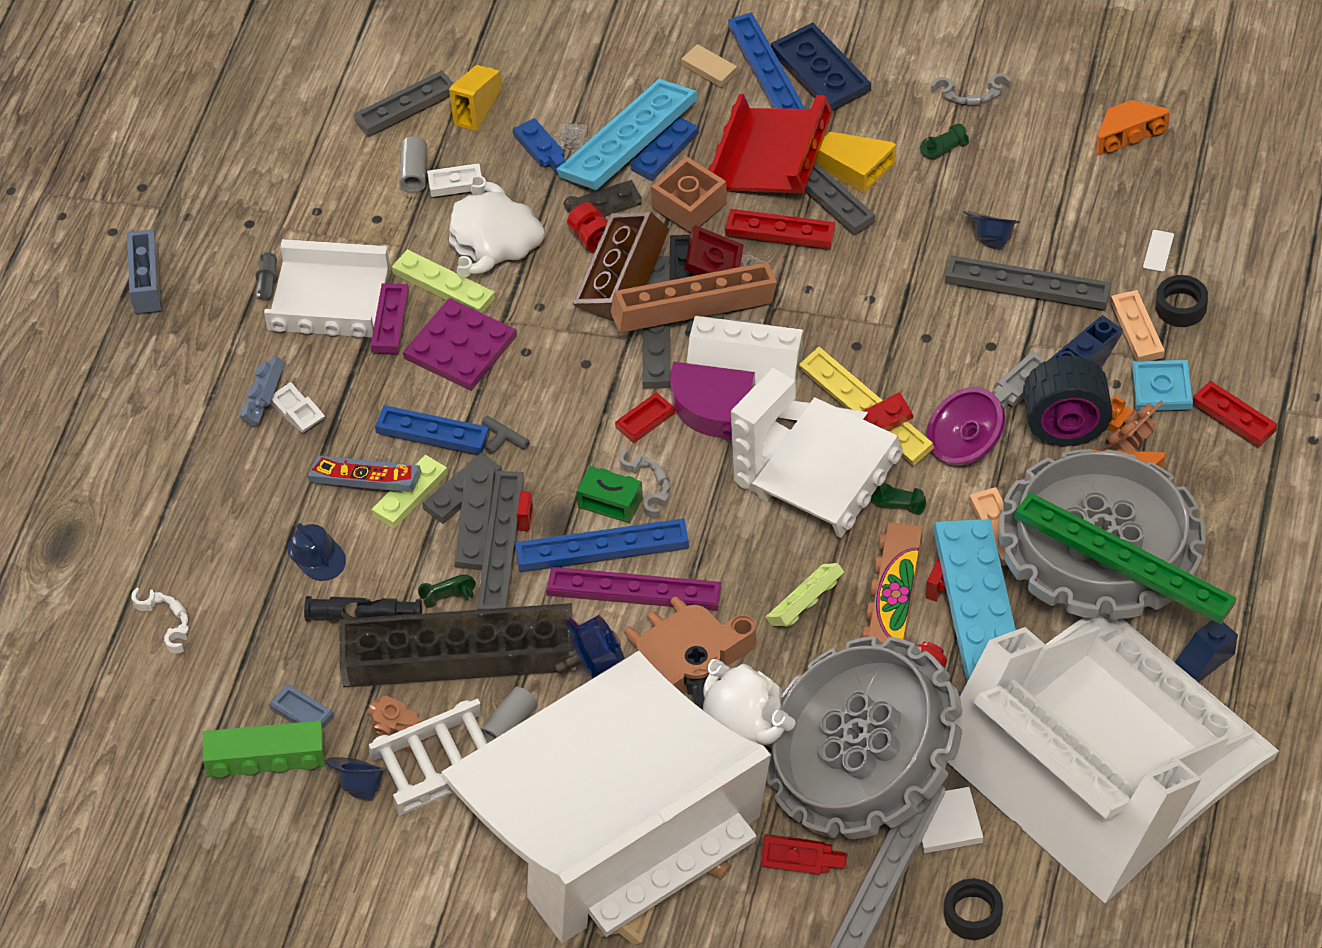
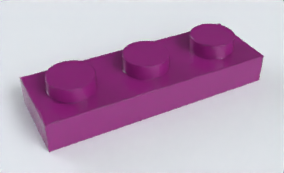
M381 284L371 340L372 353L399 354L409 296L408 284Z

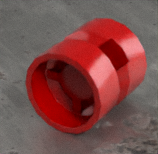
M586 202L578 205L571 211L567 219V225L587 250L594 253L608 220L594 203Z

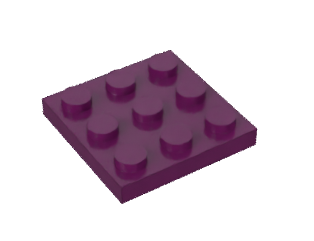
M449 298L403 351V356L405 360L472 391L517 337V331L502 322Z

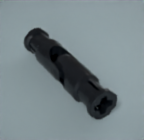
M306 596L304 618L306 622H311L312 619H329V622L366 623L372 620L381 624H397L398 621H406L421 625L422 600L416 599L415 602L398 601L397 598H382L371 601L370 599L359 597L312 599L311 596ZM357 603V608L355 609L356 617H352L347 613V604Z

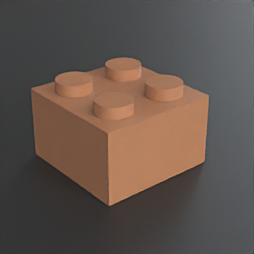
M686 156L651 186L652 208L691 232L695 225L700 227L727 203L726 181Z

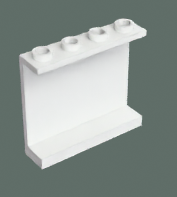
M282 239L280 249L283 263L272 308L265 309L264 311L267 330L304 334H328L331 336L372 337L381 284L386 283L390 266L388 247Z
M814 397L752 484L758 498L766 502L772 496L781 499L832 524L836 535L842 538L845 532L853 527L861 509L869 504L871 495L876 488L884 483L890 468L900 460L903 449L897 435Z

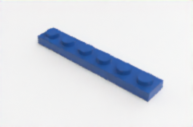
M753 13L728 19V27L772 107L780 109H805Z
M684 518L515 542L519 572L684 549L689 548V540Z

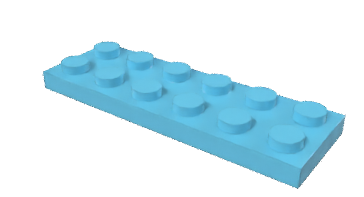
M658 79L569 157L565 163L557 168L559 177L597 190L699 99L696 90Z
M990 519L935 522L933 526L966 682H968L989 640L1016 630Z

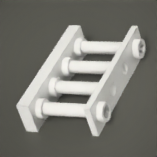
M478 699L471 702L469 700L462 701L452 710L390 736H379L369 744L371 760L374 761L383 757L398 788L397 793L393 794L394 808L398 816L455 793L442 778V774L436 773L421 741L437 734L452 765L460 761L462 757L448 729L464 723L477 750L486 745L487 741L475 719L481 716ZM407 746L411 747L425 776L423 782L414 786L409 785L393 753Z

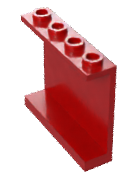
M739 94L736 103L732 106L728 124L724 126L721 142L716 147L713 163L709 165L708 170L726 181V191L804 193L833 114L827 97L825 95H816L811 109L750 108L744 94Z

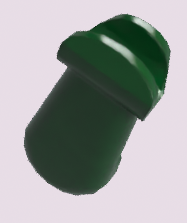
M958 123L950 126L947 133L924 139L920 145L922 155L929 159H936L959 144L961 146L968 145L969 138L966 134V128Z
M886 483L878 486L871 495L872 503L878 507L909 509L910 512L916 515L923 513L927 503L921 489L914 488L913 492L893 488Z
M462 574L434 585L423 583L418 588V595L421 599H424L423 603L426 608L435 606L436 600L451 596L463 597L469 600L468 595L471 599L473 598L472 590L475 588L476 582L472 576Z

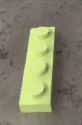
M408 249L392 266L393 274L445 300L451 298L480 313H483L495 300L494 291L467 278L459 277L457 273Z

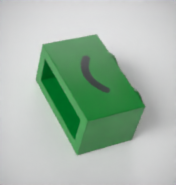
M589 466L576 491L578 508L629 524L643 500L642 481L636 480L631 476H622L607 469H599L593 466Z

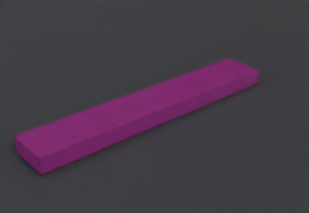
M551 567L547 596L674 607L671 604V599L678 597L687 606L699 605L707 610L718 611L722 582Z

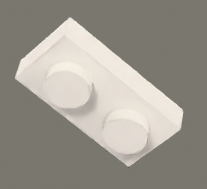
M479 163L427 171L431 197L470 192L473 185V177L476 175L481 176Z

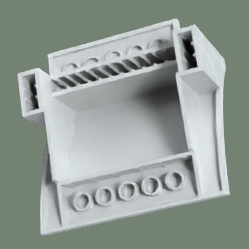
M1099 615L1097 619L1083 617L1047 644H1044L1026 627L989 640L960 695L962 715L954 723L962 729L961 741L956 758L949 760L948 763L1012 821L1018 823L1022 830L1099 899L1106 903L1208 808L1253 773L1273 761L1279 750L1125 620L1112 619L1110 615Z
M637 651L443 770L442 778L467 807L500 840L528 863L527 898L561 944L587 928L588 914L607 937L755 842L757 835L748 824L760 817L771 754L763 745L744 738L705 713L673 686L640 651Z

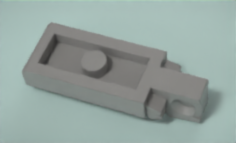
M1031 352L997 382V387L994 389L993 394L1000 400L1004 410L1008 404L1014 406L1024 399L1023 386L1025 385L1026 377L1029 376L1034 368L1038 367L1042 362H1046V360Z

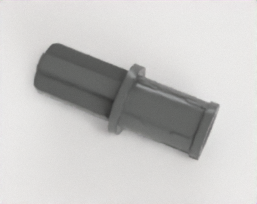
M270 252L260 255L259 269L255 274L258 281L257 297L259 299L264 298L267 300L271 297L272 284L277 279L275 272L277 257Z

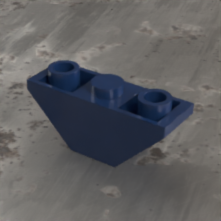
M1101 315L1050 359L1063 356H1080L1090 359L1102 367L1123 334V329Z

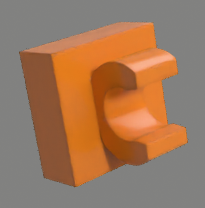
M1117 396L1114 399L1110 397L1113 412L1112 420L1109 422L1107 429L1112 432L1118 428L1122 429L1126 425L1123 421L1134 412L1133 409L1125 406L1126 402Z

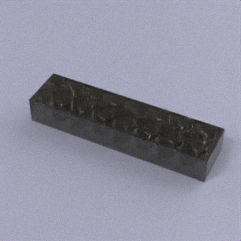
M572 603L339 620V668L343 687L558 672L555 664L563 660L565 661L566 658L576 654ZM574 667L569 669V671H577V668Z

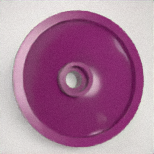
M979 387L964 388L949 395L935 409L928 424L927 438L934 446V449L931 451L941 461L950 465H966L984 457L993 449L1002 435L1005 425V412L1002 403L993 393Z

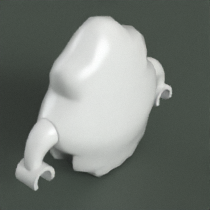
M476 175L473 177L472 195H468L461 201L454 203L449 228V244L461 256L458 259L459 266L457 267V275L459 277L466 278L471 273L487 272L495 264L504 260H521L531 250L538 247L546 236L543 225L534 216L532 209L528 205L513 202L506 196L502 187L495 183L487 182L483 176Z
M718 659L710 661L708 665V672L710 674L706 679L703 689L705 698L703 711L735 733L761 745L772 744L780 738L784 731H790L794 728L796 724L795 719L781 710L782 688L762 672L753 670L752 667L746 664L730 669Z

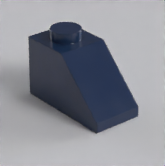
M1211 620L1194 634L1175 663L1199 683L1235 655L1238 634L1224 622L1219 624Z

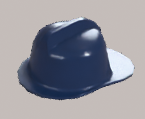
M963 211L964 214L975 218L977 237L980 238L984 245L990 247L1005 246L1012 236L1015 224L1021 223L1016 220L1000 219L976 212Z
M299 523L297 525V530L288 544L290 558L312 579L325 581L337 577L346 565V556L342 548L323 527L316 524L303 526Z
M332 757L325 760L327 765L338 769L342 789L359 799H372L375 791L380 788L383 771L389 770L388 768L377 767L368 762L353 758Z

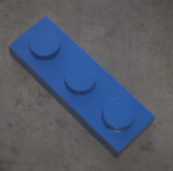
M678 117L631 163V171L653 181L699 134L698 126Z

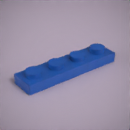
M386 405L383 406L375 425L376 433L478 455L483 452L490 435L489 427Z

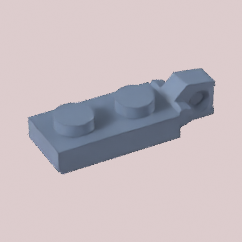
M277 356L267 362H262L255 371L256 379L247 393L249 398L247 403L242 406L240 418L252 427L259 423L264 408L270 404L285 364Z

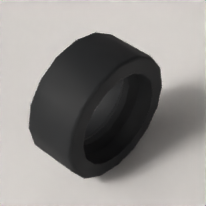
M1175 275L1168 277L1160 283L1156 293L1155 310L1159 318L1165 323L1175 327H1188L1197 324L1204 318L1207 312L1208 291L1201 281L1189 275ZM1174 294H1187L1196 299L1198 303L1190 308H1177L1170 305L1166 298Z
M964 879L954 884L946 893L944 917L946 925L952 933L963 939L979 940L994 934L1000 926L1003 915V901L1001 894L994 885L981 879ZM977 897L988 902L991 905L992 911L991 915L986 919L973 922L959 917L955 911V906L958 901L964 898Z

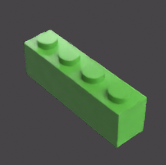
M310 721L203 731V763L207 777L222 778L227 775H253L259 772H284L292 769L310 770L316 767H325V736L322 722Z

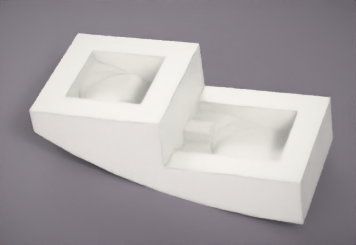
M291 382L273 394L270 404L292 426L302 433L325 419V415L308 396L304 398Z

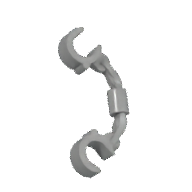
M995 74L988 81V90H990L988 95L980 96L978 94L959 97L954 93L955 83L946 77H939L932 82V93L939 87H945L946 89L942 91V99L952 100L959 104H967V106L980 105V103L988 102L999 95L1002 96L1003 87L997 84L1002 83L1011 88V79L1006 74Z
M628 449L623 450L619 456L622 470L637 473L641 467L649 466L654 470V475L659 484L663 486V491L658 494L648 493L643 502L644 513L648 517L660 518V510L649 506L652 504H658L662 507L666 506L665 502L668 500L670 489L668 475L658 463L651 461L648 457L641 456V453H638L637 459L634 462H627Z

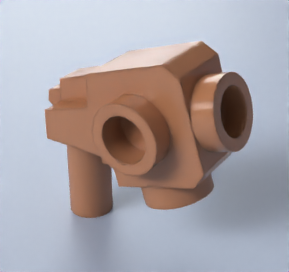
M382 696L380 701L374 699L367 713V716L372 717L371 725L374 727L373 731L379 736H390L394 731L399 732L421 723L422 719L417 717L416 712L405 708L406 704L389 696ZM410 746L402 749L405 752H412Z

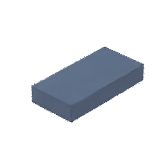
M289 684L269 704L270 710L291 723L321 721L324 729L334 718L332 710Z

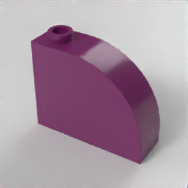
M673 361L670 384L671 399L676 414L688 427L701 434L732 440L731 410L755 386V372Z

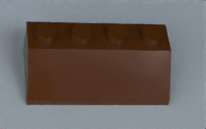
M651 211L611 213L573 305L614 321L611 314L614 291L647 284L661 248L664 245L669 228Z

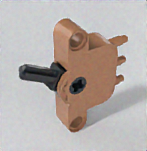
M673 597L671 604L677 611L675 614L663 620L661 616L651 611L648 613L647 618L651 621V624L654 626L653 628L640 635L631 626H628L624 629V633L637 648V651H640L683 695L685 693L693 694L694 704L703 710L705 699L703 689L706 679L710 674L708 672L710 661L718 659L728 666L750 652L756 646V623L748 615H738L721 625L703 606H687L678 597Z

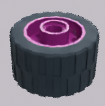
M1080 356L1055 357L1039 364L1024 381L1023 393L1028 424L1033 435H1036L1039 440L1051 445L1076 446L1097 438L1108 428L1109 422L1112 420L1113 411L1105 372L1102 371V367L1095 364L1094 361Z

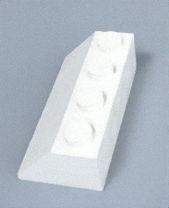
M695 316L689 338L687 363L755 372V385L774 368L795 380L796 384L800 368L799 364L803 355V330Z

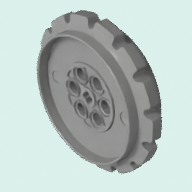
M1092 449L1064 452L1062 453V458L1056 461L1051 458L1044 459L1026 471L1025 481L1017 480L1014 482L1004 499V512L1000 514L999 543L1002 547H1006L1004 559L1013 575L1018 580H1029L1028 591L1051 606L1059 604L1066 607V612L1082 617L1097 619L1099 615H1110L1112 619H1125L1141 616L1144 608L1147 606L1158 610L1173 600L1015 519V510L1026 496L1031 492L1195 577L1201 565V554L1204 552L1206 542L1205 524L1202 519L1197 518L1199 506L1187 488L1184 486L1176 487L1173 484L1174 476L1153 462L1145 463L1136 459L1135 455L1114 450L1093 452Z
M875 636L851 640L846 643V648L837 651L835 648H832L818 656L808 664L809 669L801 677L796 676L782 694L781 710L795 719L796 724L792 730L784 731L780 738L767 745L772 749L767 781L772 788L778 791L775 795L776 801L796 822L802 821V824L811 832L829 838H835L839 832L848 839L874 836L878 834L881 825L886 824L890 828H894L918 812L917 805L924 798L930 800L947 778L946 764L949 760L956 758L962 735V729L954 723L962 715L958 690L947 681L950 677L947 670L929 652L924 651L921 653V650L914 643L896 637H888L884 643Z

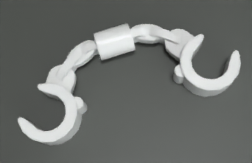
M136 588L131 598L137 610L152 611L155 603L166 602L170 605L169 608L176 617L181 618L182 624L178 628H169L164 636V641L169 652L174 654L184 652L181 643H171V641L176 638L187 640L189 628L187 626L188 617L185 608L173 597L163 595L160 592L154 593L152 589L147 600L139 601L140 591L139 588Z

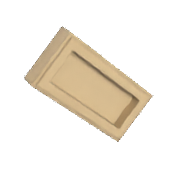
M698 44L681 58V65L719 87L724 86L737 74L736 65Z

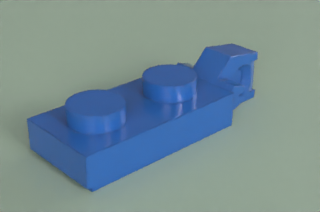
M533 118L513 128L514 137L539 166L549 165L558 175L557 168L566 162L563 158L565 155L559 144L543 126Z

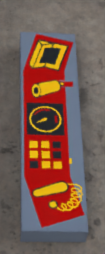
M317 456L308 474V479L310 483L413 492L422 471L420 465Z

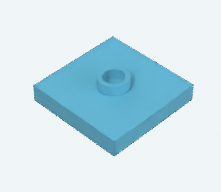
M1188 360L1132 361L1136 411H1139L1147 403L1154 405L1161 400L1163 403L1156 410L1192 409L1193 399Z

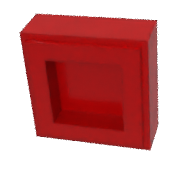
M520 492L517 509L519 531L528 532L531 527L534 509L530 492Z

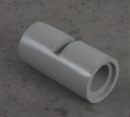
M407 137L401 142L399 186L402 190L409 193L422 191L426 184L427 143L420 137Z
M515 687L481 727L487 743L522 723L530 716L538 705L531 693L521 687Z

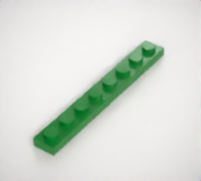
M1031 492L1015 510V519L1219 624H1222L1235 606L1237 597Z

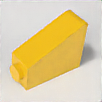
M475 65L450 87L451 108L455 126L474 131L479 130L502 90L499 70Z
M829 132L823 139L815 162L827 173L865 193L896 163V144L889 141Z

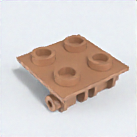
M1161 400L1154 405L1147 403L1138 412L1134 411L1123 421L1126 425L1122 429H1116L1107 437L1109 443L1102 451L1111 448L1114 451L1134 452L1139 447V444H1142L1154 432L1156 424L1149 417L1163 401Z

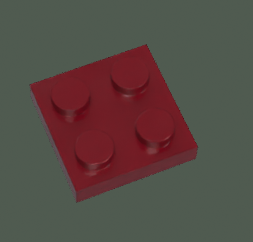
M695 225L690 233L684 270L695 275H702L738 268L741 265L744 244Z

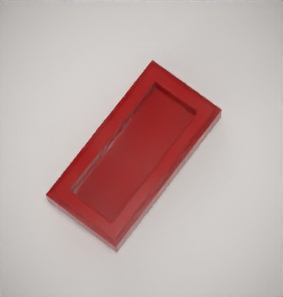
M656 392L615 421V428L632 443H635L675 414V407Z

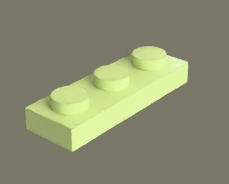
M424 455L416 464L420 465L422 472L413 492L390 490L372 508V515L395 529L448 475L447 467Z
M838 563L822 564L766 616L770 625L788 627L794 624L799 619L798 615L804 609H808L817 603V597L822 592L830 590L837 584V579L844 573Z

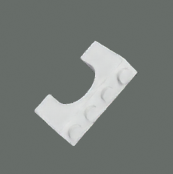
M774 368L731 410L734 481L740 487L749 489L754 493L756 491L752 483L790 432V429L775 420L796 399L795 380Z

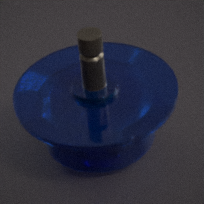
M600 615L582 624H579L572 617L566 619L567 630L577 653L566 658L565 661L563 660L555 664L560 675L583 663L593 679L625 659L617 634L614 630H611L607 622Z

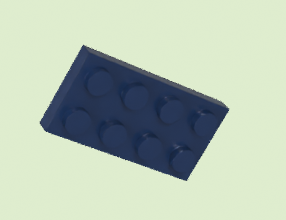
M813 22L771 43V48L776 57L814 97L816 95H825L827 97L831 110L871 91V82Z

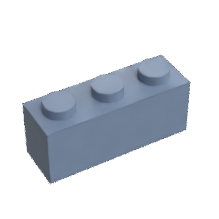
M154 230L127 232L129 290L134 312L137 314L161 311L159 253Z

